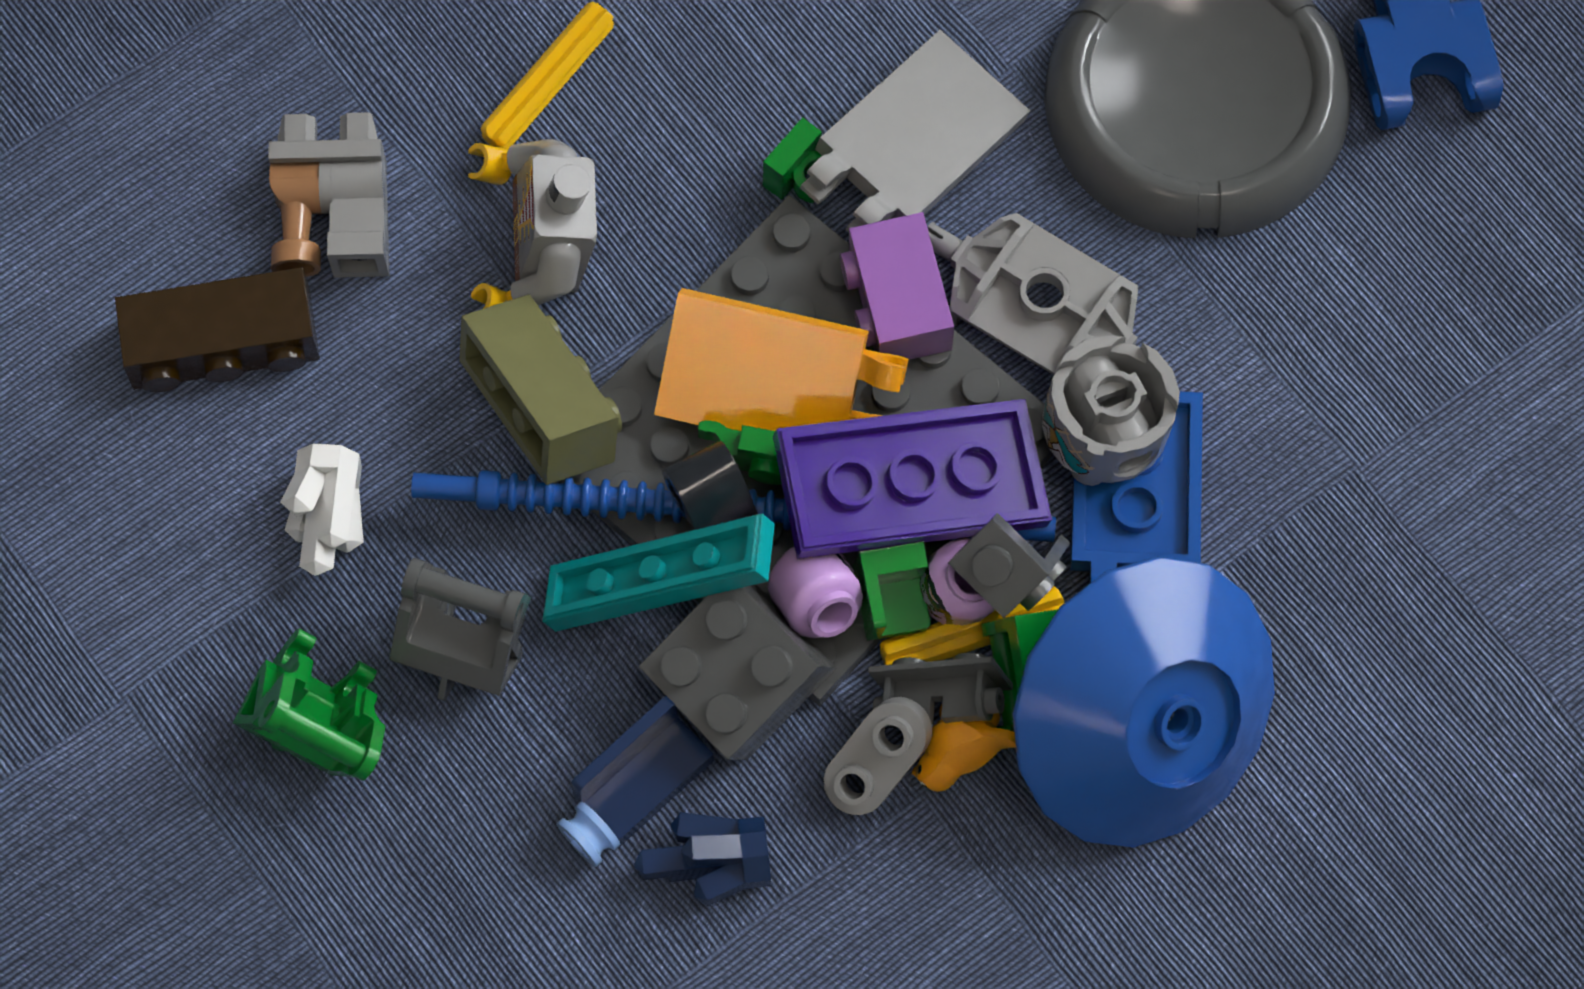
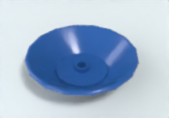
M1157 556L1107 570L1060 606L1027 657L1013 710L1018 769L1045 816L1084 842L1134 848L1184 832L1230 795L1260 749L1275 695L1271 638L1248 593L1209 564ZM1174 712L1172 720L1168 723L1170 716Z

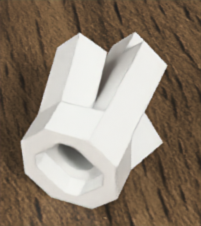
M310 444L297 451L295 473L280 502L290 511L285 531L296 542H302L299 567L314 576L333 569L336 549L348 553L364 543L359 493L362 470L360 454L342 445Z

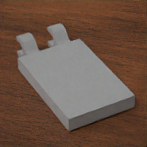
M939 30L820 137L815 150L822 156L808 169L807 174L810 177L801 184L800 189L817 204H820L846 178L852 182L868 198L854 211L853 216L856 218L846 227L845 230L848 232L849 228L923 212L925 215L1021 126L1030 110L942 30Z

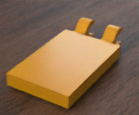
M682 288L677 295L654 415L699 425L701 421H715L721 423L726 428L738 431L742 430L743 425L775 431L777 428L883 416L852 410L858 380H862L882 390L900 392L901 385L904 384L909 359L899 355L865 349L868 330Z

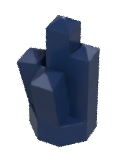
M680 812L671 823L670 828L677 842L685 843V845L641 850L634 864L635 869L644 880L667 878L669 882L697 879L694 897L706 906H710L744 889L771 886L764 816L731 819Z

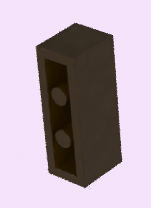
M303 267L115 297L123 367L133 390L143 388L148 392H166L177 388L180 382L206 378L211 382H228L241 377L243 372L268 368L274 372H289L302 368L308 361L320 360L311 294Z

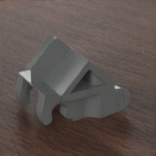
M413 557L402 582L401 594L403 598L398 609L389 660L441 677L438 692L439 700H446L456 682L500 696L523 654L522 645L518 639L525 622V613L531 597L514 589L512 591L506 590V593H502L449 576L446 570ZM456 606L487 615L488 617L484 623L477 625L454 617Z

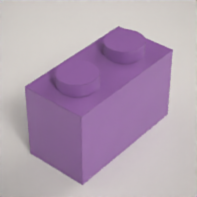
M920 212L849 228V251L840 253V264L847 290L858 288L863 309L855 310L854 313L857 328L869 331L866 347L873 346L876 352L899 355L909 360L952 350L954 324L924 213Z

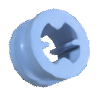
M580 801L575 806L576 815L571 820L562 818L556 824L575 850L591 865L597 867L602 862L601 853L607 848L615 850L620 846V842L596 812Z

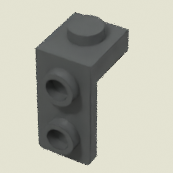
M996 513L950 559L948 564L1005 618L1019 603L1029 611L1055 585L1054 580L1067 567L1060 558L1070 542L1060 534L1054 542L1039 554L1015 529Z

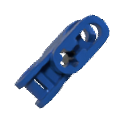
M1372 0L1377 16L1357 19L1354 22L1356 55L1376 126L1381 130L1403 127L1405 125L1406 118L1414 102L1410 81L1424 74L1447 78L1459 91L1465 109L1472 113L1493 110L1499 107L1504 83L1485 12L1479 0H1458L1452 2L1450 0Z

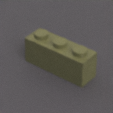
M530 294L461 316L460 363L546 485L615 462L617 434L622 430V420L617 405L612 398L602 395L592 381L589 368L584 359L579 355H573L562 340L561 332L555 319L551 315L545 316Z

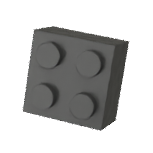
M756 584L706 596L639 666L727 760H748L837 668L808 637L799 635L789 627L773 601Z

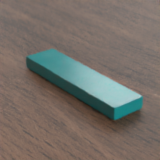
M761 513L551 565L542 622L556 632L768 582L775 524Z

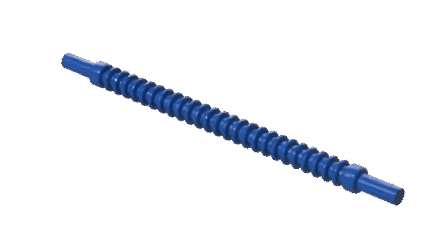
M481 470L478 477L415 472L412 477V498L476 502L479 510L496 511L499 509L500 504H507L510 512H514L517 505H525L528 513L534 512L536 506L544 507L546 514H551L555 507L563 509V514L566 516L571 514L572 509L577 508L581 509L583 517H587L590 514V510H598L601 518H606L609 511H615L621 520L625 519L629 512L636 513V518L639 521L644 519L645 514H654L656 522H661L664 515H671L674 523H679L683 517L670 491L665 489V484L662 482L658 483L656 489L653 490L647 489L645 481H641L637 488H630L627 480H622L619 487H612L609 479H603L600 486L592 485V480L589 477H586L583 480V484L579 485L574 484L573 477L566 478L564 483L555 482L546 485L544 482L537 481L535 474H530L528 480L522 481L519 480L516 472L511 473L509 479H502L501 472ZM755 489L749 490L758 514H764L773 523H782L785 531L791 529L785 497L776 498L773 490H769L766 497H759ZM1052 517V521L1047 527L1017 532L1027 541L1054 542L1056 517Z

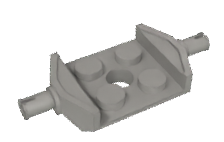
M1018 213L1000 217L972 238L967 235L964 241L937 226L935 222H931L927 226L934 253L950 261V266L955 268L949 308L955 326L962 319L1053 375L1056 373L1058 365L1065 354L1086 339L1105 335H1117L1126 337L1125 343L1136 345L1138 337L1132 333L1138 285ZM1037 283H1049L1058 288L1062 299L1055 306L1041 308L1029 300L1027 291Z

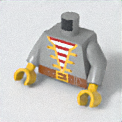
M555 139L515 144L510 146L508 150L483 143L473 144L468 149V153L484 157L482 168L477 173L468 174L470 179L502 185L507 182L511 174L515 175L512 180L515 282L511 284V290L507 292L487 283L478 284L471 292V298L485 304L484 308L530 294L539 306L569 292H577L597 238L595 164L593 159L577 157V153L571 147Z

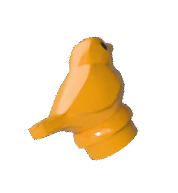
M941 704L940 709H939L940 719H941V712H942V704ZM994 714L990 721L945 723L941 719L932 727L930 744L921 756L918 764L913 768L912 774L925 788L935 792L946 791L954 785L961 775L978 770L1001 749L1016 748L1015 732L996 728L1000 721V714Z

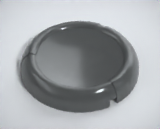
M1081 0L1071 12L1063 30L1060 31L1054 43L1047 67L1044 103L1051 138L1060 158L1078 184L1094 200L1124 220L1147 230L1170 236L1196 238L1197 228H1217V238L1247 233L1281 219L1306 201L1324 182L1337 161L1347 134L1351 111V84L1348 65L1338 37L1332 26L1320 14L1318 7L1312 0Z

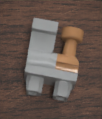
M362 112L346 113L340 116V140H317L318 125L314 116L308 114L283 115L278 133V141H269L268 150L270 162L269 182L276 205L281 211L283 240L273 244L271 249V271L303 267L306 277L318 274L321 271V248L315 242L309 240L312 214H329L327 257L334 278L390 276L387 160L382 141L377 137L372 114ZM352 259H367V260L357 261V260H352Z

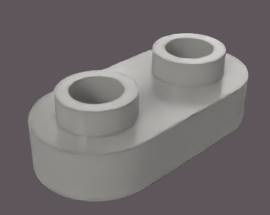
M893 697L881 702L868 714L826 768L824 788L829 800L836 808L847 814L864 815L874 811L885 801L930 744L932 724L924 708L911 699ZM893 725L898 727L904 736L903 744L895 745L889 742L885 736V726ZM847 774H856L863 780L865 785L864 792L857 793L848 787L846 783Z

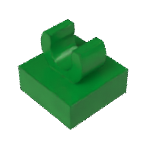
M802 117L763 161V186L781 200L794 188L795 193L800 199L814 203L815 201L800 189V186L807 180L805 176L808 169L822 156L815 150L822 136V131Z

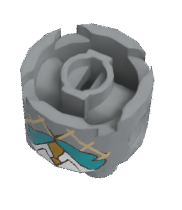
M1105 335L1086 339L1065 354L1052 378L1042 412L1044 436L1048 449L1062 466L1070 470L1072 476L1084 485L1093 486L1102 482L1114 483L1133 479L1153 466L1164 450L1175 421L1180 391L1173 369L1157 350L1142 343L1140 348L1134 344L1125 343L1126 337L1117 335Z

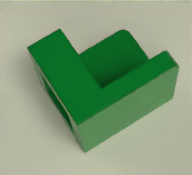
M924 542L859 552L852 568L860 578L864 591L861 613L867 641L926 631L931 622L928 607L923 600L920 589V578L928 568Z

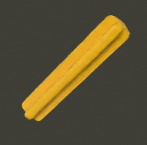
M589 2L580 10L481 125L482 137L489 145L508 150L613 29V16L608 10L596 2Z
M1053 586L1032 609L1027 611L1019 603L1005 618L1058 610L1064 604V599L1059 589ZM995 610L979 622L967 625H943L937 622L931 624L926 631L899 635L883 640L880 643L882 661L884 665H892L893 661L900 658H918L926 662L942 661L961 653L991 645L989 636L983 637L981 624L1003 619V617Z

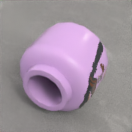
M969 538L949 541L927 557L928 568L920 578V589L923 600L927 604L929 616L943 625H967L979 622L995 611L948 564L950 559L970 540Z
M795 547L786 551L776 562L770 572L767 586L773 603L789 627L799 635L809 638L833 637L848 629L857 617L864 596L860 578L842 553L797 559Z

